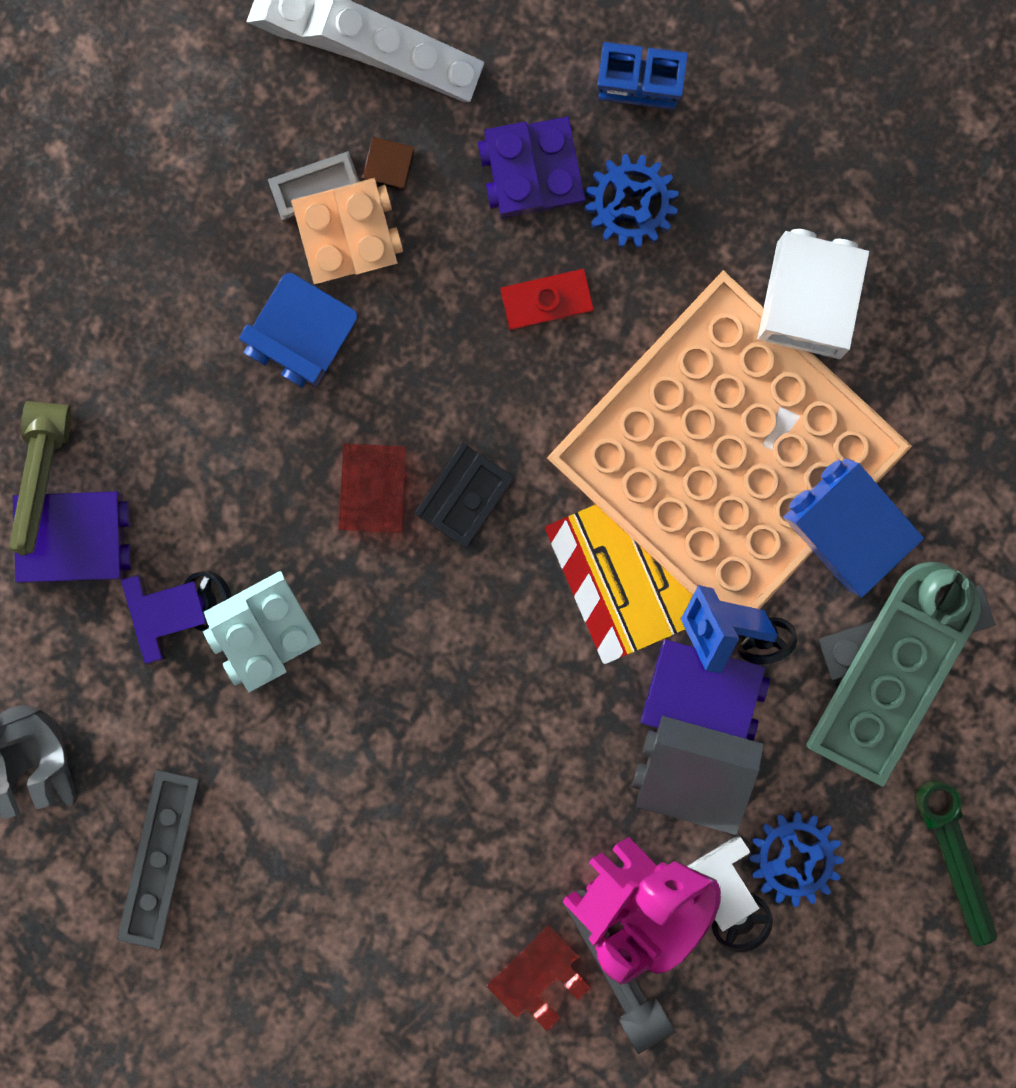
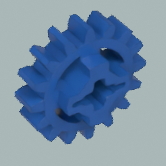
M624 154L621 166L618 167L611 160L606 161L608 173L604 175L601 172L595 171L593 179L599 186L587 187L586 195L595 199V202L585 206L586 213L597 214V217L591 222L592 229L603 226L605 231L602 240L605 242L611 239L613 235L619 237L618 248L623 249L627 240H633L635 248L641 249L642 238L646 236L653 244L658 241L656 230L659 228L662 231L668 232L671 228L665 216L676 217L678 212L677 208L669 205V202L678 199L679 196L678 191L667 190V186L673 180L672 175H666L661 178L658 175L661 168V163L659 162L655 163L651 168L646 167L645 155L639 157L637 164H631L628 155ZM628 175H639L648 179V181L644 183L632 181ZM611 184L616 194L615 200L604 208L603 195L608 185ZM626 193H629L632 198L644 195L639 202V210L635 211L632 206L620 208L624 204ZM657 196H660V211L653 220L648 210L649 203L655 200ZM620 220L630 222L635 225L636 229H625L615 223Z
M799 811L793 812L790 822H787L782 814H777V826L772 828L770 825L763 823L761 827L766 833L764 839L753 837L751 840L756 846L760 847L758 853L748 855L750 861L759 863V868L753 870L751 876L753 878L764 877L765 881L762 883L760 890L765 894L774 888L776 890L774 901L777 903H781L785 896L788 895L793 907L799 906L801 896H805L811 904L816 903L814 892L820 890L829 895L831 891L826 884L827 880L839 881L841 878L838 873L833 871V866L844 863V858L834 855L833 850L842 844L838 839H827L832 830L830 825H824L820 829L816 828L817 816L811 815L805 823L802 822ZM794 830L807 831L819 841L805 844L798 840ZM778 837L781 844L775 857L767 861L768 850L772 842ZM789 840L800 853L806 852L807 857L801 860L802 868H800L803 877L794 866L785 864V860L791 857ZM824 858L823 869L814 880L811 873L816 861ZM782 874L792 876L798 888L784 886L773 877Z

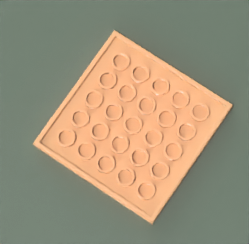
M723 270L554 449L547 459L692 595L698 585L714 588L720 601L760 609L813 553L811 548L783 518L791 510L789 508L791 501L805 490L811 491L822 480L821 474L830 464L837 460L843 461L845 458L858 462L872 479L878 483L912 445L813 353L757 340L764 308ZM780 407L800 415L790 431L781 435L775 441L773 450L762 446L766 437L776 426V415Z

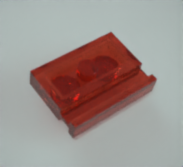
M343 444L339 530L402 534L407 447Z

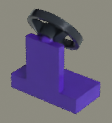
M211 571L197 572L189 576L183 585L147 595L142 576L136 575L121 580L145 664L166 659L160 640L161 636L192 627L200 631L209 629V626L204 625L206 624L204 612L217 604L216 597L211 591L212 580L219 587L223 601L232 597L227 583L221 576ZM201 576H204L197 590L195 580Z

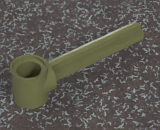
M26 401L23 408L21 434L22 439H24L29 447L9 543L10 550L18 553L20 556H27V554L35 551L54 450L59 449L62 443H67L70 435V405Z

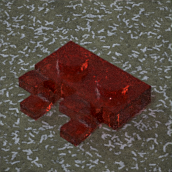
M548 925L486 987L516 1018L526 1009L548 1031L560 1019V1016L539 995L556 979L577 1000L592 986L570 966L579 955Z

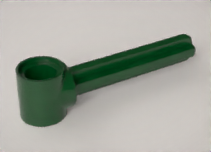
M926 781L916 791V807L922 814L926 828H934L973 944L975 946L988 945L997 939V932L958 821L964 816L961 809V797L955 788L942 781ZM944 790L948 797L946 807L940 812H931L928 806L929 797L935 791Z

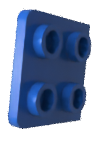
M286 273L282 276L254 325L250 326L247 324L238 339L243 345L247 346L243 353L264 366L267 365L269 360L284 368L281 376L301 388L304 387L306 382L317 388L355 325L357 313L349 306L293 273Z

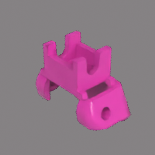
M630 837L617 843L612 849L624 862L625 865L622 869L617 867L601 852L589 862L599 875L588 884L585 896L582 898L577 892H573L563 900V903L592 933L588 939L593 946L597 944L594 949L597 951V959L604 972L621 985L627 984L647 970L656 974L668 972L683 962L695 950L716 918L721 902V888L716 879L676 861L668 865L662 862L657 866ZM621 922L624 927L622 930L607 939L603 937L611 926Z

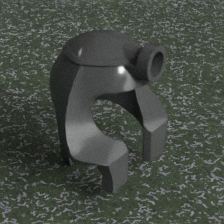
M29 705L14 706L1 712L0 815L2 820L21 814L11 789L18 778L32 767L38 766L36 771L28 778L27 787L36 810L56 803L52 793V783L53 787L57 789V793L61 796L62 801L66 805L72 806L77 801V793L73 785L71 772L69 771L70 766L68 764L63 733L56 720L42 711L41 708Z

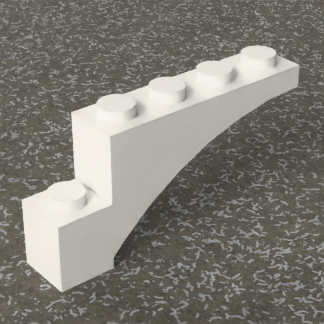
M254 0L247 19V23L283 39L301 42L369 64L429 87L461 102L471 101L484 65V61L351 0Z

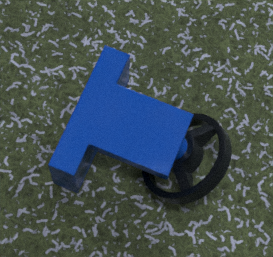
M698 585L681 617V621L705 670L710 672L722 673L736 645L739 655L747 662L753 664H770L780 661L790 655L797 645L796 630L789 621L777 617H768L765 610L720 601L714 588ZM777 627L784 628L791 633L792 636L788 644L779 637ZM754 647L759 649L775 647L779 649V651L767 655H755L745 650Z

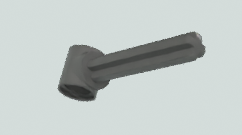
M585 890L577 891L582 898L587 893ZM564 904L625 1012L620 1016L621 1019L619 1021L636 1052L640 1054L675 1034L676 1031L657 998L654 999L653 997L647 1000L636 979L621 985L604 972L597 959V951L594 949L597 944L593 946L588 939L592 933ZM608 930L603 936L605 939L611 937Z

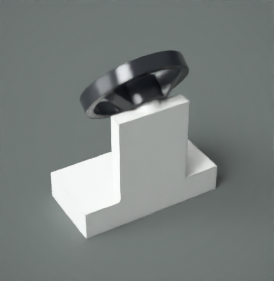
M739 835L731 838L687 867L716 879L721 888L720 906L712 923V931L717 941L730 951L747 952L759 947L768 938L772 930L773 918L767 904L760 897L750 894L732 865L750 853ZM757 904L764 908L766 915L754 913L760 909ZM766 923L762 933L753 941L746 944H733L739 934L748 933L752 930L754 924ZM718 925L722 932L729 928L726 940L720 937Z

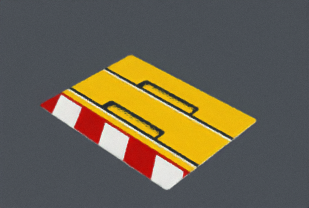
M593 505L545 527V531L604 664L685 630L681 617L693 595L597 505Z

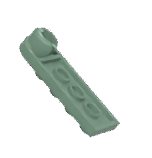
M940 562L918 564L901 576L806 743L808 749L882 787L885 786L978 622L981 611L980 596L977 588L968 577L958 570L956 572L951 566ZM949 584L939 604L935 603V598L940 589Z

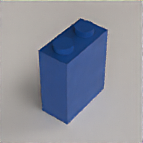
M845 458L843 461L837 460L830 464L822 472V480L811 491L805 490L798 494L789 505L791 510L783 518L849 592L862 598L908 555L924 537L858 462Z

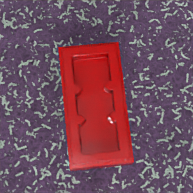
M584 269L500 288L510 331L594 311Z

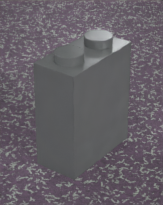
M662 716L657 732L649 730L646 737L642 756L649 757L647 764L638 763L632 788L639 790L636 807L737 835L759 773L763 743Z

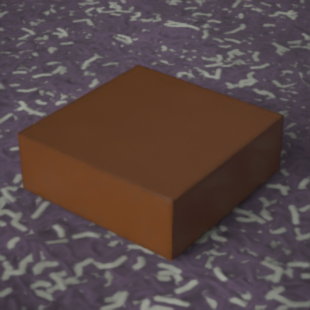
M372 137L362 177L363 181L375 178L376 184L405 191L415 150L414 147Z

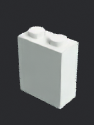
M793 229L791 232L785 231L776 245L757 340L841 359L850 350L869 251L859 249L857 243L846 239H834L833 242L818 239L814 232L805 229Z

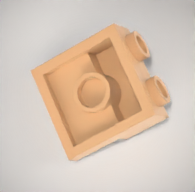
M375 178L291 200L314 284L398 264L395 254L403 252L397 227L388 229L384 212L392 210L385 185L377 187Z

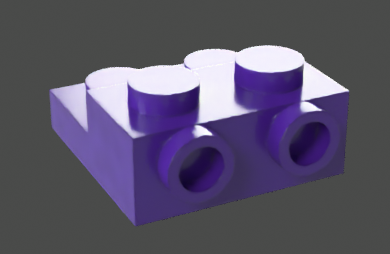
M569 116L527 124V121L484 129L485 140L478 141L482 167L491 166L493 182L486 183L490 209L499 208L501 219L585 203Z

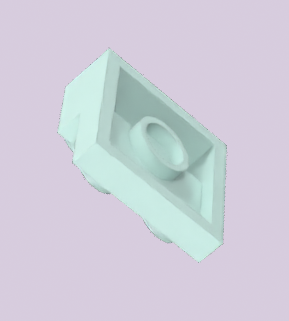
M281 571L204 612L209 625V629L203 631L206 640L215 654L224 651L228 661L224 662L223 666L234 686L243 683L248 693L286 673L287 671L283 663L321 644L318 634Z

